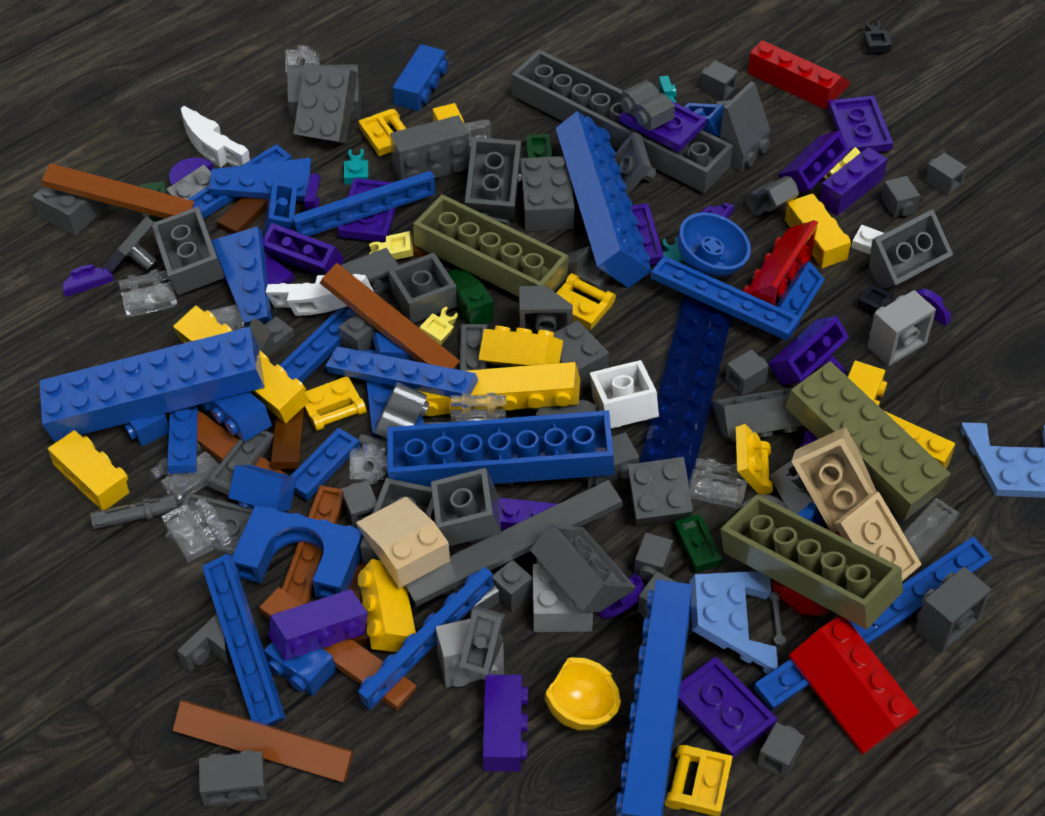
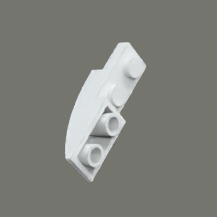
M185 106L181 108L184 127L190 141L210 162L221 168L226 163L235 167L242 166L250 161L248 149L228 139L225 135H221L220 127L215 121L209 120Z
M353 274L354 277L373 291L366 275ZM317 275L315 284H268L265 292L275 308H291L295 316L320 314L347 307L345 303L320 284L321 279L325 275Z

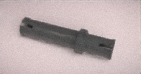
M175 494L155 499L143 498V501L134 504L91 512L90 516L94 530L139 519L147 518V520H152L154 516L178 512V505Z

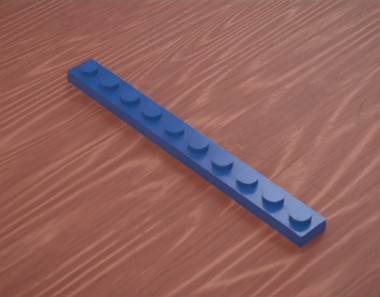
M973 536L903 583V592L867 630L850 620L849 622L866 644L869 645L921 610L923 606L921 600L924 595L932 588L937 590L949 573H957L962 567H966L970 572L975 573L992 560V557ZM789 660L757 681L752 688L769 710L773 711L808 687L809 684L793 662Z

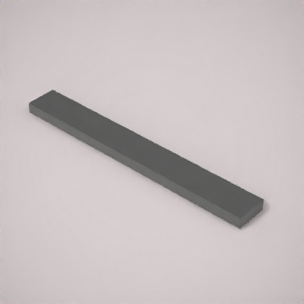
M607 480L501 531L502 533L493 535L450 556V562L410 582L405 587L417 607L464 584L472 573H478L483 567L491 571L530 552L532 546L550 524L581 527L622 507V500L610 481Z

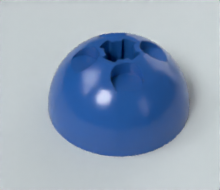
M707 212L695 213L688 216L680 226L678 249L684 263L688 267L712 278H723L734 274L745 265L750 257L751 246L744 231L737 224L721 215Z

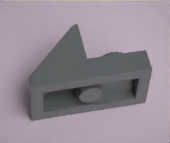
M591 247L568 254L567 277L573 273L579 276L580 280L598 289H601L611 278L609 274L597 267L596 262L591 260Z
M277 316L265 325L257 318H254L250 324V328L259 345V350L267 357L295 336L294 329Z
M479 606L473 608L459 667L487 676L490 674L504 640L503 637H500L505 618L504 614Z
M217 614L177 650L181 665L189 672L197 665L203 664L211 652L226 664L229 663L228 646Z

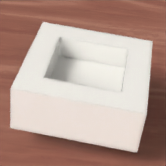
M861 225L852 241L851 248L870 254L872 239L884 234V232Z

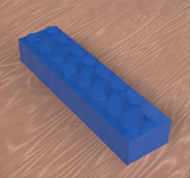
M576 111L556 127L557 135L597 267L629 288L652 271L649 264L650 256L644 249V238L638 230V220L632 212L631 207L633 205L627 196V186L621 178V168L616 162V152L610 144L609 140L611 137L605 128L596 126L589 116L585 117Z
M249 326L40 380L42 425L55 442L73 430L82 435L129 423V421L145 419L265 388L259 345Z
M609 410L387 427L389 479L431 487L432 481L487 468L493 484L614 475V455Z
M656 580L655 590H649L647 618H644L642 634L643 645L640 646L639 671L635 678V697L630 711V732H627L626 758L622 764L621 792H618L616 804L617 816H663L691 612L692 584Z

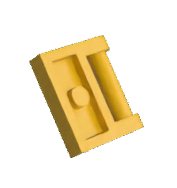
M389 109L358 121L359 129L378 156L392 152L390 133L393 131L387 123L392 124L396 131L406 129L395 109Z
M573 273L567 277L565 284L556 293L573 305L572 321L578 320L584 327L590 330L610 309L616 299L614 293L610 291L604 292L580 280V277ZM577 289L601 302L597 304L573 292V290Z
M348 376L305 391L309 401L304 406L305 412L316 432L324 429L325 425L354 414L359 416L367 413L362 398L359 397Z
M746 424L737 426V472L758 494L772 493L773 483L769 477L768 458L771 454L770 443L761 441L756 432L753 433Z
M687 745L678 746L675 755L678 760L671 790L666 794L665 805L671 809L678 810L683 808L712 816H720L733 756ZM698 762L699 765L692 796L683 794L689 763Z

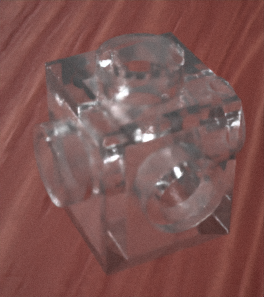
M297 46V50L286 49L285 73H287L288 65H301L304 59L305 63L320 65V56H317L316 51L310 50V46Z
M365 443L362 444V448L351 449L350 479H362V482L369 481L370 484H377L379 480L384 479L387 472L386 448H379V444ZM367 461H371L374 466H370Z

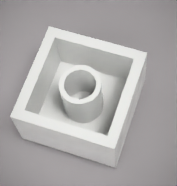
M641 360L590 372L593 400L598 405V411L609 410L611 428L659 417L657 391Z

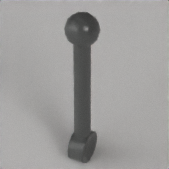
M773 591L769 596L770 601L773 603L776 631L773 643L776 647H783L786 639L781 633L778 605L781 596L777 591Z

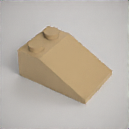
M844 427L795 450L792 458L795 469L830 531L833 533L838 532L834 523L869 494L876 492L855 442L847 428Z
M407 497L356 522L357 527L399 588L450 562L448 541L436 524Z

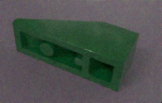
M462 268L448 271L447 273L456 285L457 309L466 324H487L493 322V300L483 284Z

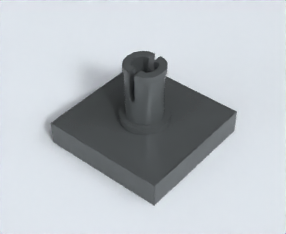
M633 132L616 151L615 155L616 162L621 168V178L627 186V196L642 179L651 182L656 175V169L651 167L641 134Z
M146 216L110 257L102 269L106 268L112 273L125 257L128 258L130 256L147 271L157 259L139 245V241L155 222Z
M792 460L769 475L789 511L798 514L810 502L814 503Z

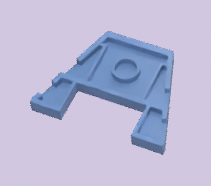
M962 422L961 434L970 443L969 449L973 455L977 456L981 464L980 469L995 496L1045 498V425L1042 430L1044 448L990 446L987 423Z
M759 571L695 574L689 580L690 584H692V631L723 649L729 647L738 652L740 659L750 664L753 661L764 667L762 671L766 674L777 669L776 647L749 639L746 594L766 599L771 595L770 577Z

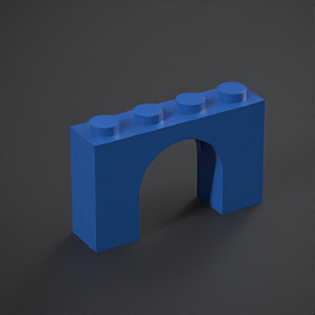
M255 505L233 553V559L239 578L261 583L271 559L279 549L295 542L313 544L323 552L322 559L313 578L315 596L325 598L349 589L361 559L360 545L364 535L354 526H342L333 524L325 519L316 520L304 517L299 513L290 514L278 511L272 507L264 508Z

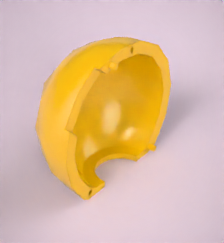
M568 658L558 676L545 693V701L551 714L563 725L575 730H594L607 724L618 712L621 703L619 690L611 677L612 674L601 664L587 658Z

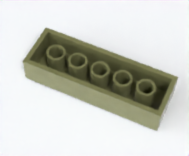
M441 195L413 223L415 246L429 253H435L437 257L518 297L519 286H546L555 291L567 277L569 255L445 195Z
M831 361L791 389L785 408L818 439L844 427L847 428L862 456L876 492L879 491L886 505L903 521L943 490L951 473Z
M758 494L721 528L724 553L866 630L903 592L902 567Z

